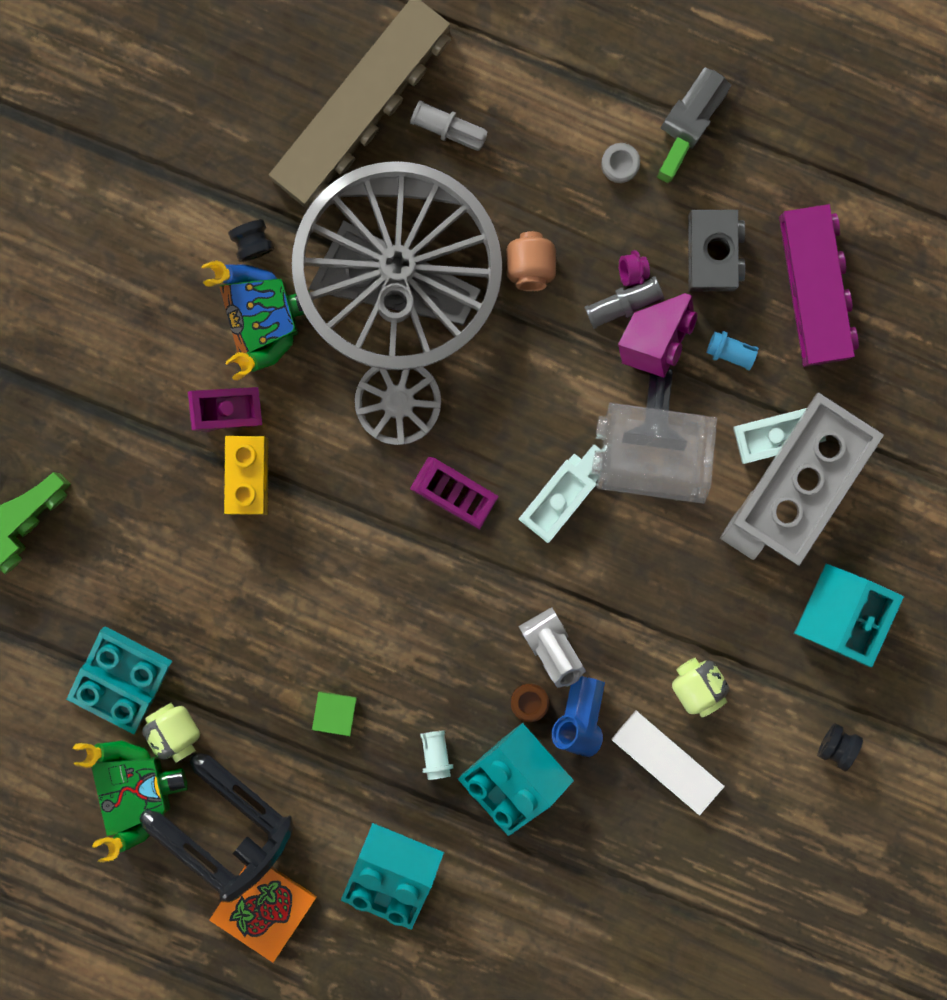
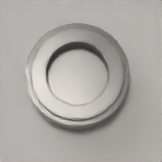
M613 144L603 154L601 161L602 171L613 182H628L635 177L639 170V154L629 144Z

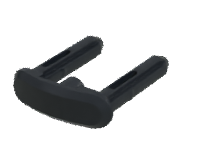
M196 752L191 755L189 760L194 773L267 833L269 839L267 843L261 848L247 836L233 852V855L247 867L240 875H234L160 812L145 810L140 815V822L150 836L220 894V902L231 903L255 886L275 864L292 834L294 827L292 816H281L210 755ZM183 848H186V849H187L189 852H191L195 857H197L201 862H203L208 868H210V869L214 872V874L211 873L208 869H206L201 863H199L195 858H193V857H192L189 853H187Z

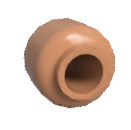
M529 231L521 233L520 238L511 241L506 249V274L508 279L515 283L518 289L523 291L545 289L547 284L552 282L556 276L555 245L548 239L543 238V235L539 232Z

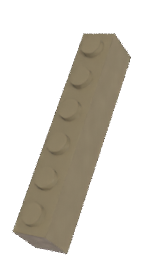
M409 0L269 173L272 182L308 210L319 194L329 186L328 184L337 173L342 176L350 168L355 160L352 154L361 143L367 146L379 131V127L376 124L383 115L391 116L403 101L400 94L408 84L414 87L422 79L427 71L424 65L433 54L436 57L440 56L451 41V38L448 36L450 34V23L421 0Z

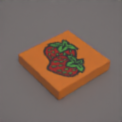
M272 867L255 886L231 903L221 902L209 921L273 963L317 896Z

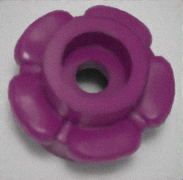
M636 250L631 251V255H624L619 259V274L624 286L641 285L644 283V280L649 278L650 267L646 257H640L639 252Z

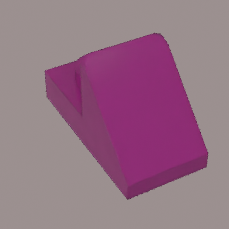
M258 387L188 391L193 431L210 432L219 429L262 425Z

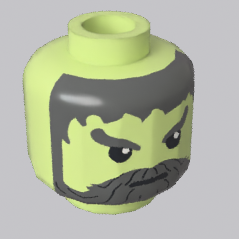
M695 657L676 669L679 676L673 681L672 688L689 714L699 713L701 717H705L728 702L725 696L729 692V685L713 661L705 660L699 663Z
M171 702L145 718L148 724L144 726L142 733L158 759L165 760L172 756L174 761L178 762L196 751L192 744L199 739L200 730L184 706L174 707Z

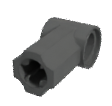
M704 67L683 100H678L660 129L675 139L679 137L688 142L689 148L693 149L710 124V117L716 108L719 107L732 85L715 70Z

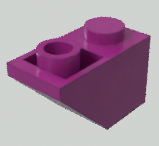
M684 293L635 312L618 344L622 364L664 378L670 365L675 366L682 352L681 343L685 334H691L696 325L697 312H694L692 295Z

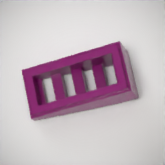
M433 457L427 458L410 488L411 491L477 529L482 527L499 497ZM436 471L441 472L431 491L426 489ZM451 478L455 482L446 498L443 499L439 496ZM464 486L469 488L459 507L453 505ZM476 494H479L483 497L471 516L466 512Z

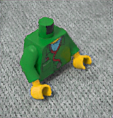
M122 740L98 743L95 746L77 743L73 747V749H85L87 751L86 759L83 762H74V764L80 767L92 768L107 836L113 835V838L107 837L96 840L93 843V847L104 843L109 848L108 855L105 858L99 859V862L114 860L119 852H124L145 842L150 835L144 830L140 822L141 813L145 810L160 812L164 816V813L170 809L168 795L188 790L183 768L162 772L160 759L156 756H150L145 748Z

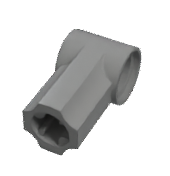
M552 607L519 626L535 656L539 655L544 668L557 688L562 686L568 687L574 684L586 672L567 640L569 636Z

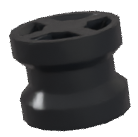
M263 219L242 224L228 232L231 241L237 244L238 251L236 255L239 262L262 257L275 249L272 241L266 238L264 232L267 227Z
M834 723L822 740L817 756L823 760L831 759L835 761L837 767L846 772L857 758L863 744V738L856 734L848 735L844 732L842 726Z

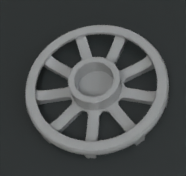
M372 367L365 373L356 390L355 409L361 425L371 436L384 443L403 445L419 440L432 429L440 413L441 396L435 379L424 367L414 369L422 374L425 379L410 389L406 387L410 369L402 371L398 385L393 384L388 371L385 369ZM379 371L387 385V390L385 391L367 384L370 378ZM430 384L434 401L414 399L415 393ZM366 390L379 396L381 402L362 408L363 391ZM414 407L434 408L427 424L413 412ZM384 410L385 415L376 428L373 429L364 414ZM408 416L421 430L414 435L404 437L403 418ZM390 418L396 419L398 438H391L380 434Z

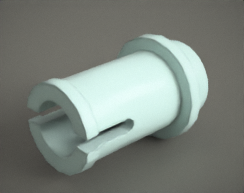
M445 730L420 734L426 763L423 773H427L428 780L450 777V769L453 768V764H449Z

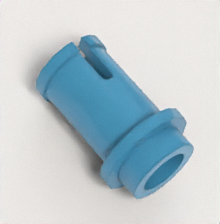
M725 331L722 334L714 332L707 348V353L713 355L712 359L717 361L718 358L744 367L746 370H750L756 359L758 347H753L727 337L728 333Z

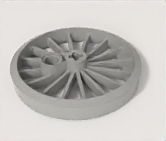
M382 162L364 166L343 175L323 190L313 201L305 213L295 237L292 253V275L295 291L306 317L317 333L331 347L349 359L366 366L385 370H409L428 366L445 359L463 347L481 329L489 317L498 296L502 275V257L498 236L489 215L477 198L461 183L449 175L428 166L409 162ZM340 197L369 198L386 249L341 201ZM375 197H398L395 245L391 243ZM403 198L426 200L405 245L402 246ZM432 201L461 205L459 209L411 251L409 250ZM331 204H335L379 254L317 225V221ZM465 212L472 217L481 233L479 236L415 257ZM315 232L375 262L306 258L305 251L311 233ZM484 243L489 268L418 264ZM394 258H400L401 264L408 266L402 267L399 274L393 273L392 266H387L393 263ZM305 266L375 270L313 292H308L304 276ZM419 273L487 277L488 285L482 303H479ZM379 278L328 323L322 319L312 300ZM416 282L477 310V314L465 329L460 332ZM383 285L378 300L356 345L349 343L332 330ZM410 288L454 336L453 339L433 350L429 349L413 304ZM390 295H400L404 298L406 307L399 313H392L385 308L384 300ZM378 312L384 320L391 322L389 356L361 349ZM410 315L424 353L395 356L397 323L404 321Z

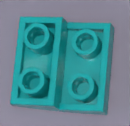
M104 626L96 638L86 663L80 668L66 700L135 734L149 710L171 666L172 660Z

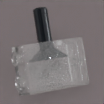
M668 369L664 378L650 373L646 408L609 403L606 416L598 417L596 439H602L601 451H594L592 474H598L597 489L705 504L711 488L717 418L669 411L672 369Z

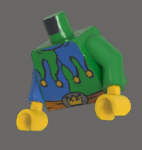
M216 260L204 264L202 268H211L215 272V279L203 281L205 286L211 287L222 282L225 283L219 287L238 352L226 361V365L235 362L241 367V371L232 376L233 380H240L250 372L275 365L292 347L293 337L298 335L294 317L305 315L297 294L288 295L284 281L277 279L273 272L250 265H224Z

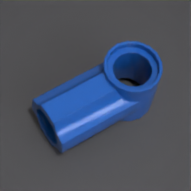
M581 676L577 682L570 686L565 715L556 721L552 729V740L557 748L584 757H591L598 752L603 742V734L601 728L597 725L605 682Z

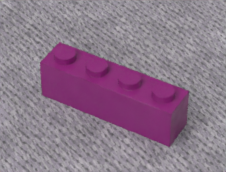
M830 204L784 211L779 216L803 367L849 360L855 357L854 350L858 349L859 342L856 328L850 327L848 312H852L851 293L849 289L843 288L841 274H846V261L843 251H837L835 237L840 236L838 215L836 213L831 214Z

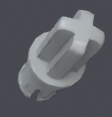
M423 101L418 102L411 118L410 124L418 125L441 135V140L445 141L448 138L476 151L483 147L487 138V131L457 118L456 112L452 111L451 114H448L425 104Z

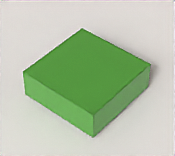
M677 137L656 178L666 183L673 180L690 147L688 142Z
M319 691L312 730L350 736L357 697Z

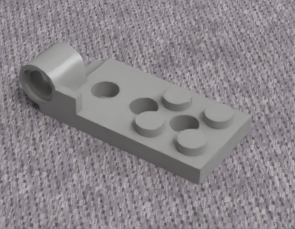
M816 393L755 489L750 492L741 508L735 513L725 528L720 539L752 560L758 556L766 544L799 566L884 435L822 394ZM826 435L835 437L839 442V452L833 458H826L819 451V442ZM804 468H811L818 475V484L810 491L802 489L797 481L799 472ZM785 500L793 502L797 508V516L790 523L781 522L776 515L777 506Z

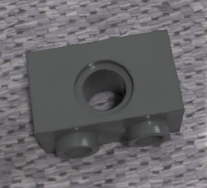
M691 210L689 213L688 291H735L739 287V282L745 280V259L739 258L738 243H744L745 221L738 220V210ZM711 242L722 243L727 251L726 258L723 260L712 259L707 252L708 244Z

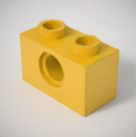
M225 436L224 514L268 515V438L264 436Z

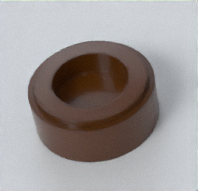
M525 683L514 690L511 696V708L515 716L520 720L535 722L543 718L547 713L549 698L541 686L534 683Z

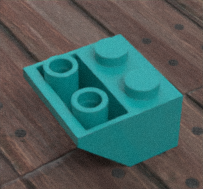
M825 564L794 634L865 666L873 667L904 596L872 581Z
M523 723L503 737L458 778L469 794L478 801L493 818L494 822L508 836L551 807L574 781Z
M372 823L341 901L352 905L357 910L367 911L384 918L391 924L412 930L432 887L444 852Z

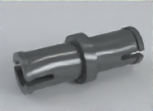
M654 276L641 285L638 284L626 290H623L621 287L615 290V295L584 307L593 329H596L598 326L625 315L626 318L633 316V311L663 300L664 295Z

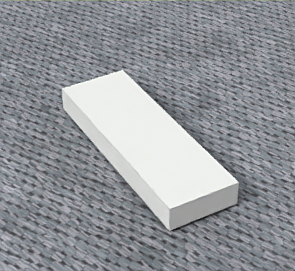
M637 710L611 739L699 816L725 787Z

